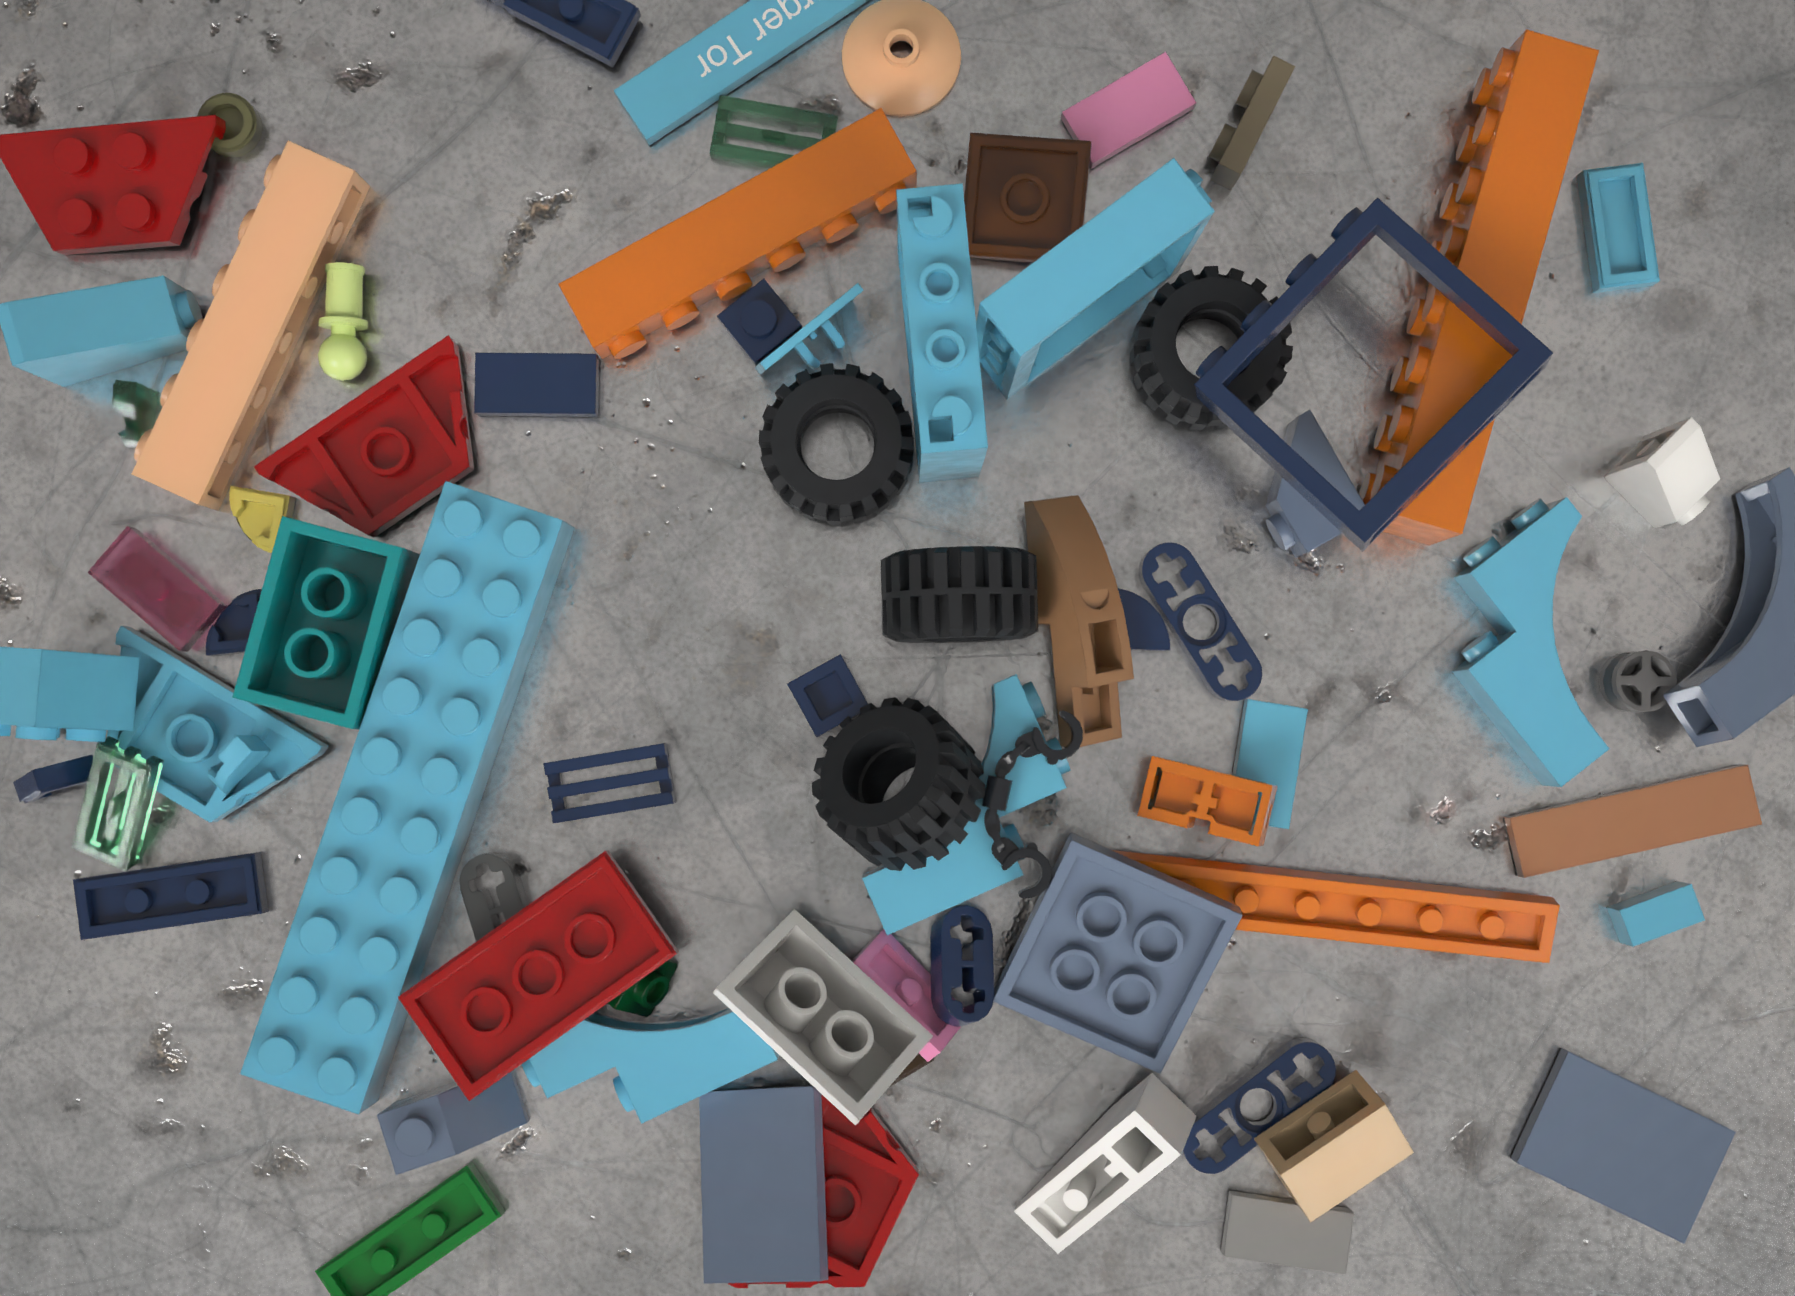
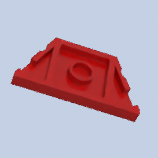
M216 115L1 134L0 158L52 250L57 253L75 255L180 246L191 219L190 207L200 196L208 174L202 172L215 137L220 140L223 139L226 131V122Z
M449 335L259 462L254 466L255 470L264 478L286 488L371 537H376L441 493L445 481L454 484L474 470L458 345Z
M822 1095L828 1280L813 1282L728 1283V1285L735 1288H748L749 1284H786V1288H811L818 1283H828L835 1288L865 1287L919 1176V1169L872 1107L854 1125Z

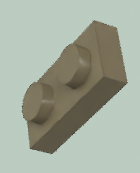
M1273 55L1264 74L1252 69L1236 101V104L1246 108L1237 127L1235 128L1225 123L1208 156L1219 162L1210 179L1211 181L1232 190L1295 68L1294 65Z

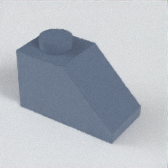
M1311 410L1304 412L1290 422L1286 429L1284 441L1360 511L1365 504ZM1275 471L1266 502V508L1271 517L1266 519V524L1274 541L1283 551L1290 548L1294 557L1297 558L1342 533Z
M513 1071L470 1101H468L457 1083L452 1082L395 1101L377 1114L396 1175L455 1156L529 1122Z

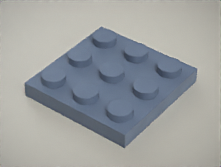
M1070 832L1051 871V881L1047 889L1040 894L994 987L993 1002L1161 1074L1243 916L1241 909L1235 904Z

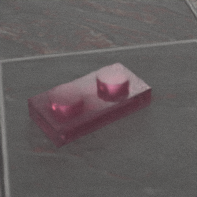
M127 526L88 571L93 578L179 651L188 652L227 607L224 602L134 527Z

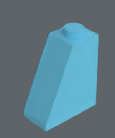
M165 276L0 304V325L12 366L62 387L187 350L186 342L190 330L199 319H202L200 307L193 293L190 290H185V288Z

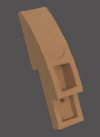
M1079 495L1025 501L1028 552L1036 555L1038 624H1050L1060 745L1066 747L1071 740L1072 733L1070 727L1059 715L1061 710L1073 714L1080 722L1083 730V741L1080 747L1122 738L1118 682L1134 679L1125 614L1116 579L1103 543Z

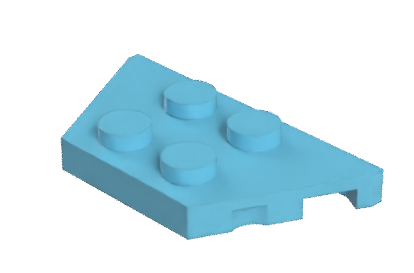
M120 626L117 631L115 645H121L120 656L140 657L133 731L108 730L105 760L209 823L218 822L314 761L327 750L328 745L265 707L232 698L233 688L128 626ZM233 735H257L271 751L227 794L223 793L208 777L209 768L217 766L221 762L217 753Z

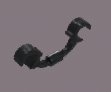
M1064 710L1059 711V715L1072 732L1071 740L1065 748L1060 750L1049 748L1045 744L1040 730L1037 727H1033L1031 732L1017 738L1015 749L1006 752L999 759L995 767L996 777L988 775L985 787V796L981 806L988 807L984 815V825L988 835L994 841L991 847L992 854L1001 863V868L1007 870L1021 858H1032L1040 866L1038 881L1034 885L1018 892L1020 898H1032L1040 895L1047 889L1051 881L1052 869L1048 859L1038 851V847L1034 842H1028L1025 847L1018 848L1012 840L1000 836L1001 827L997 810L1006 811L1013 782L1012 780L1005 779V775L1012 770L1019 755L1028 758L1041 754L1045 756L1047 764L1054 765L1058 760L1071 757L1079 750L1083 741L1081 724L1073 714Z

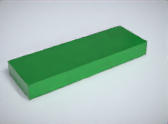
M470 1161L322 1264L315 1272L331 1296H388L500 1218L505 1213V1209L474 1163Z

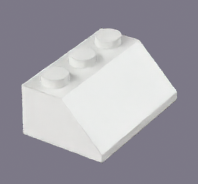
M795 909L713 991L715 996L854 1125L863 1118L933 1037L928 1030Z

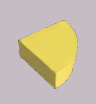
M230 485V508L242 531L257 547L272 553L282 516L293 518L296 498L290 495Z

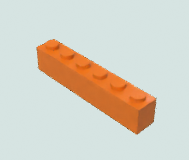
M880 108L558 285L598 355L604 359L612 354L614 359H620L642 348L646 344L644 336L665 325L668 330H673L689 323L699 315L700 312L697 307L719 296L721 301H727L742 294L752 286L753 283L750 278L772 267L774 272H780L795 265L805 257L806 253L803 249L825 238L827 243H833L848 236L858 228V219L878 209L880 214L894 211L896 209V190L916 188L917 171L884 111Z

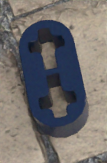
M968 905L958 906L937 917L932 925L930 935L931 1000L933 1009L942 1021L956 1027L980 1021L988 1015L994 1000L993 933L991 923L979 909ZM960 923L962 930L972 933L973 938L971 943L963 947L961 941L957 938H951L950 929L960 925ZM961 985L963 991L972 993L974 998L973 1004L965 1006L964 1009L962 1003L952 1000L951 991L961 987Z

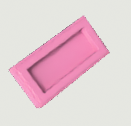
M1164 52L1066 109L1061 114V120L1073 140L1091 141L1090 168L1092 169L1194 109L1196 101L1169 56Z

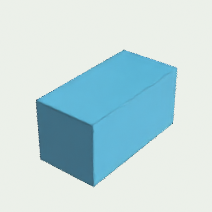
M1679 881L1607 907L1619 942L1632 947L1705 921L1692 884Z

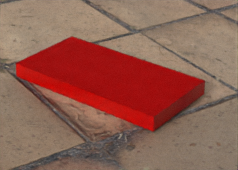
M606 850L398 996V999L468 1101H470L678 954L679 951L609 850Z

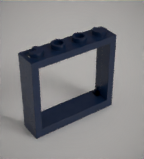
M1378 197L1364 212L1356 207L1343 217L1331 233V237L1335 241L1319 258H1316L1311 253L1297 264L1285 281L1290 287L1273 305L1268 300H1264L1252 310L1240 327L1245 333L1228 351L1223 346H1219L1209 354L1198 367L1196 375L1200 379L1194 384L1197 398L1362 552L1546 368L1553 355V352ZM1377 235L1508 351L1512 357L1359 511L1226 387L1338 272Z

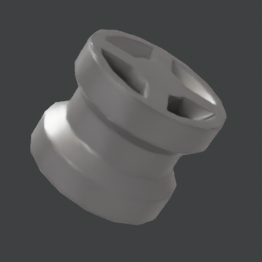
M1644 650L1617 654L1609 659L1601 669L1599 685L1601 694L1606 702L1615 709L1625 712H1648L1658 710L1668 704L1663 694L1677 685L1675 669L1667 658L1660 653ZM1626 685L1632 686L1633 689H1634L1636 692H1633V691L1629 688V686H1626Z

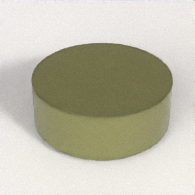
M220 93L210 97L201 106L197 116L216 115L226 122V131L223 139L220 140L215 137L211 147L213 151L219 155L232 158L246 155L257 146L262 136V120L258 111L246 99L233 93Z

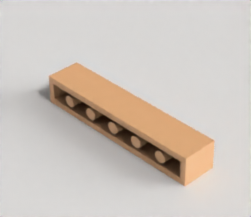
M289 140L282 154L274 156L264 175L265 190L256 209H251L244 216L238 231L239 246L231 263L225 264L217 273L212 287L214 299L205 318L199 319L190 330L186 342L188 354L179 373L172 375L166 382L160 397L161 412L153 429L145 431L139 439L134 453V459L137 463L131 473L132 475L198 505L219 511L326 283L325 264L336 261L370 189L368 183L355 170Z

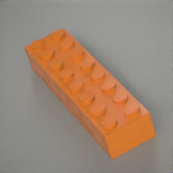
M1527 29L1509 49L1504 47L1500 49L1491 69L1485 67L1477 80L1472 103L1480 105L1474 126L1467 125L1457 148L1456 161L1463 162L1458 184L1452 182L1449 185L1441 204L1439 218L1447 220L1442 240H1435L1432 243L1435 249L1521 324L1599 53L1597 49ZM1430 282L1425 299L1418 298L1408 320L1407 333L1414 335L1409 356L1400 357L1392 376L1390 391L1398 393L1392 416L1385 414L1376 432L1374 449L1381 451L1375 474L1367 473L1359 492L1365 505L1512 357L1508 351ZM1494 420L1383 532L1429 546L1463 533Z

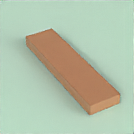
M1744 764L1504 817L1517 876L1522 878L1762 825L1749 767Z

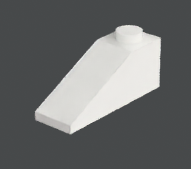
M1151 1073L1115 1103L1017 1204L1014 1212L1059 1254L1177 1159L1183 1152L1197 1116Z

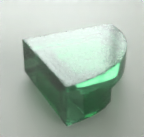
M115 380V383H113V410L124 412L126 426L125 430L118 434L126 447L135 450L144 432L148 429H153L159 392L137 382Z

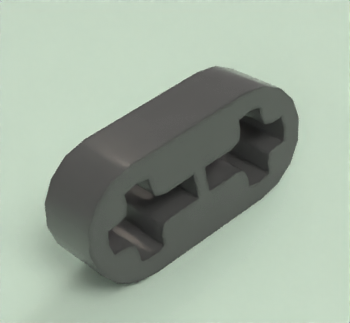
M496 852L484 853L469 860L463 867L459 878L460 890L476 941L500 925L498 913L503 912L506 921L529 905L519 871L515 863L506 855ZM488 863L489 869L492 872L502 871L505 878L504 883L496 886V893L500 906L497 907L494 906L490 891L488 889L478 890L475 885V879L483 875L482 865Z

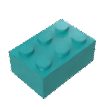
M282 516L232 698L349 729H360L420 554L402 547Z

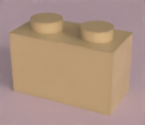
M1357 1070L1254 1138L1280 1181L1310 1223L1414 1153L1386 1104Z

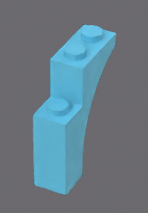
M1567 497L1547 505L1539 498L1525 507L1510 520L1516 527L1515 530L1499 542L1494 536H1490L1470 550L1463 557L1469 566L1454 577L1498 635L1495 636L1492 631H1488L1471 642L1461 652L1466 660L1456 667L1452 673L1540 784L1553 787H1562L1610 749L1587 720L1571 693L1562 671L1555 645L1553 595L1556 575L1569 538L1582 518V515Z
M1017 674L991 685L993 705L991 731L987 750L982 761L984 774L979 777L985 784V787L988 775L996 777L995 767L999 759L1006 752L1015 749L1017 738L1031 732L1033 727H1037L1040 730L1043 740L1049 748L1053 750L1062 749L1056 737L1046 741L1037 721V718L1046 715L1040 697L1033 683L1030 681L1021 685ZM1041 754L1028 758L1019 755L1012 770L1005 775V779L1012 780L1013 782L1006 811L997 810L999 818L1067 788L1061 776L1071 771L1067 758L1058 760L1056 764L1050 765L1045 761V756ZM983 798L975 801V805L981 809L977 821H968L964 827L968 835L961 844L955 840L947 846L949 851L947 856L939 861L930 856L927 858L926 867L915 870L905 863L902 871L889 870L886 866L882 865L863 874L862 880L886 935L1024 875L1018 861L1024 858L1017 860L1009 869L1003 870L1001 863L992 854L991 847L994 841L985 829L984 815L988 807L981 806ZM1000 822V836L1009 838L1018 848L1024 847L1014 823L1002 827Z
M729 1008L690 1020L668 1023L627 1021L594 1012L522 1063V1067L532 1086L537 1087L541 1085L547 1098L616 1067L619 1076L613 1078V1084L617 1096L627 1112L635 1109L642 1124L778 1060L779 1054Z

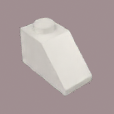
M1692 417L1645 435L1603 476L1653 528L1676 522L1683 526L1693 520L1710 503L1705 494L1720 480L1701 426Z

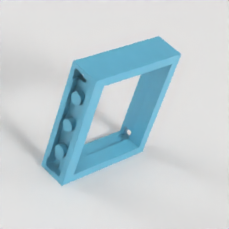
M1175 158L1171 159L980 302L976 321L980 365L1006 400L1180 270L1215 212L1209 204L1212 200L1200 186L1203 179L1194 170L1188 169L1184 171Z
M963 183L897 189V253L919 483L977 478L983 466L988 442Z

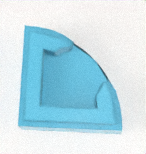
M233 735L217 753L221 762L217 766L209 768L208 777L223 793L227 794L271 750L257 735Z

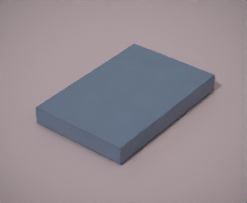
M1561 1048L1510 1159L1685 1244L1736 1132Z
M806 1086L710 1091L700 1096L704 1284L813 1282L828 1280L822 1094L815 1087Z

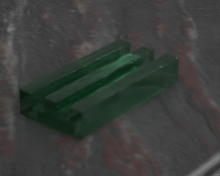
M720 95L709 154L713 159L772 168L794 155L726 144L725 138L730 137L805 150L836 133L838 115ZM730 114L823 129L822 139L728 123Z
M108 736L105 742H98L96 745L72 848L126 872L138 864L164 760L156 756L144 759L141 757L142 750L133 746L123 750L119 748V740ZM116 765L120 769L113 797L109 799L105 815L107 822L102 842L99 843L96 841L113 768Z

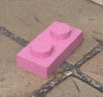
M884 929L873 937L852 960L855 965L933 1035L919 1052L927 1062L937 1056L961 1028V1026L948 1025L937 1016L931 1000V974L892 934L886 935Z

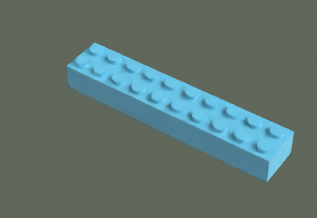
M445 481L247 1052L241 1075L358 1115L378 1101L408 1015L398 996L413 987L420 980L575 528L567 522Z

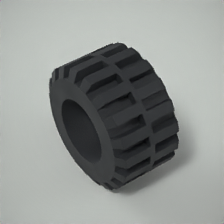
M1205 266L1201 273L1197 275L1193 274L1192 269L1179 274L1174 283L1170 284L1167 282L1157 291L1134 329L1131 339L1134 341V345L1129 354L1130 366H1135L1137 372L1133 378L1138 391L1144 388L1149 395L1145 401L1153 411L1158 407L1168 413L1165 420L1175 425L1180 421L1190 423V430L1202 431L1206 426H1214L1215 430L1228 428L1197 398L1194 384L1200 378L1189 372L1181 362L1176 348V336L1179 329L1185 323L1197 319H1210L1224 324L1239 339L1245 333L1240 329L1243 321L1262 301L1267 300L1262 294L1267 285L1258 278L1251 285L1242 281L1245 271L1231 268L1227 275L1219 274L1218 266ZM1274 297L1269 302L1273 305L1278 297ZM1290 322L1226 387L1253 413L1273 396L1272 393L1282 384L1287 374L1284 368L1292 359L1293 346L1286 345V339L1292 334Z
M833 363L821 364V371L809 374L808 370L805 369L795 374L796 381L789 387L783 384L775 392L777 399L772 406L767 404L762 416L764 420L763 430H759L758 444L762 453L760 458L774 490L777 491L782 500L792 510L795 508L805 518L815 522L817 519L827 521L828 525H842V522L854 520V523L867 520L868 515L876 511L880 513L889 506V501L895 495L898 496L904 488L905 480L908 473L911 472L913 463L914 437L909 411H905L902 405L900 395L894 388L889 390L884 385L882 377L874 372L870 376L860 372V366L846 364V369H834ZM830 413H848L858 417L868 425L874 439V450L869 464L858 474L846 479L832 480L816 475L806 465L801 452L802 437L807 428L818 418Z
M998 546L935 547L899 551L881 560L883 636L896 642L909 643L982 642L1023 639L1039 631L1036 555L1020 548Z
M896 697L883 699L879 708L869 703L860 708V715L855 719H852L850 716L846 717L839 724L842 730L836 737L829 735L823 745L827 750L825 757L817 758L813 770L820 776L819 779L812 782V795L819 800L815 805L819 816L827 822V826L869 862L878 867L883 864L889 870L902 871L906 863L915 870L926 867L927 858L933 856L938 861L949 854L947 846L954 840L961 844L968 835L964 827L968 821L976 822L981 812V809L975 805V801L985 796V784L979 779L984 774L981 761L974 755L976 753L974 749L935 709L929 705L925 707L919 700L907 698L902 704ZM915 767L906 786L892 798L883 801L884 795L894 779L904 771Z

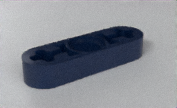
M1162 543L1152 548L1144 555L1140 562V582L1208 691L1216 698L1224 701H1239L1253 695L1262 680L1260 661L1194 556L1187 548L1177 543ZM1160 555L1168 562L1176 558L1181 562L1183 569L1176 576L1184 591L1195 583L1201 594L1193 595L1183 600L1174 610L1170 608L1166 601L1178 596L1174 587L1167 580L1158 584L1152 575L1159 568L1155 558ZM1193 605H1204L1210 608L1216 616L1217 626L1215 632L1206 640L1194 639L1184 629V615ZM1226 635L1233 642V646L1225 647L1221 650L1229 662L1232 664L1243 662L1247 668V671L1240 676L1244 684L1240 690L1233 684L1222 686L1219 683L1217 677L1224 672V668L1216 654L1211 655L1206 662H1204L1199 654L1200 650L1219 644Z
M1295 1038L1282 1045L1195 1113L1197 1117L1182 1152L1189 1164L1196 1170L1207 1174L1219 1173L1229 1168L1258 1145L1254 1140L1255 1137L1331 1087L1336 1074L1332 1055L1319 1043L1309 1038ZM1302 1053L1308 1059L1318 1056L1319 1060L1313 1065L1317 1076L1310 1082L1299 1076L1288 1083L1286 1087L1295 1095L1286 1102L1282 1091L1267 1077L1276 1071L1277 1076L1284 1081L1297 1070L1296 1064L1293 1061L1296 1055ZM1255 1088L1269 1091L1274 1103L1271 1114L1259 1122L1246 1120L1240 1111L1242 1097L1249 1090ZM1228 1108L1231 1118L1246 1134L1238 1139L1236 1134L1229 1129L1217 1140L1218 1146L1221 1148L1217 1155L1211 1157L1206 1151L1196 1155L1193 1151L1200 1145L1196 1134L1206 1129L1213 1135L1226 1127L1228 1124L1219 1114Z

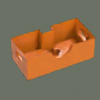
M1152 756L1137 816L1184 828H1193L1195 819L1199 818L1211 822L1208 834L1254 846H1264L1278 786ZM1157 767H1161L1163 772L1155 806L1152 809H1148L1149 800L1154 798L1159 777L1156 775ZM1258 792H1262L1253 834L1249 835L1259 797Z

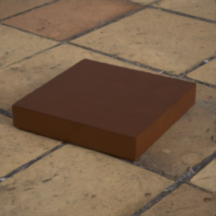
M970 133L964 194L970 258L1033 263L1082 227L1085 221L1092 148L1091 141Z

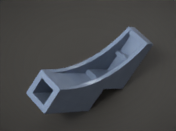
M1790 467L1754 481L1735 494L1744 531L1745 562L1743 581L1733 616L1722 638L1710 655L1684 680L1663 694V697L1696 747L1735 739L1795 695V475Z

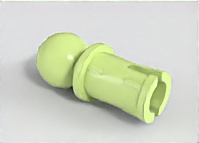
M353 263L325 264V316L319 318L318 326L330 329L331 336L326 338L320 345L318 361L324 373L332 379L341 381L351 380L361 374L367 362L366 348L356 338V331L367 330L369 323L367 320L362 319L363 276L365 275L364 266Z

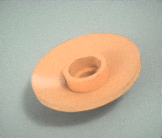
M922 0L878 1L867 7L854 19L844 38L842 65L849 87L856 97L869 108L875 111L882 108L884 113L889 116H914L935 107L952 90L960 70L961 49L953 25L940 10ZM905 41L912 46L913 51L905 58H898L891 53L890 48L895 42Z

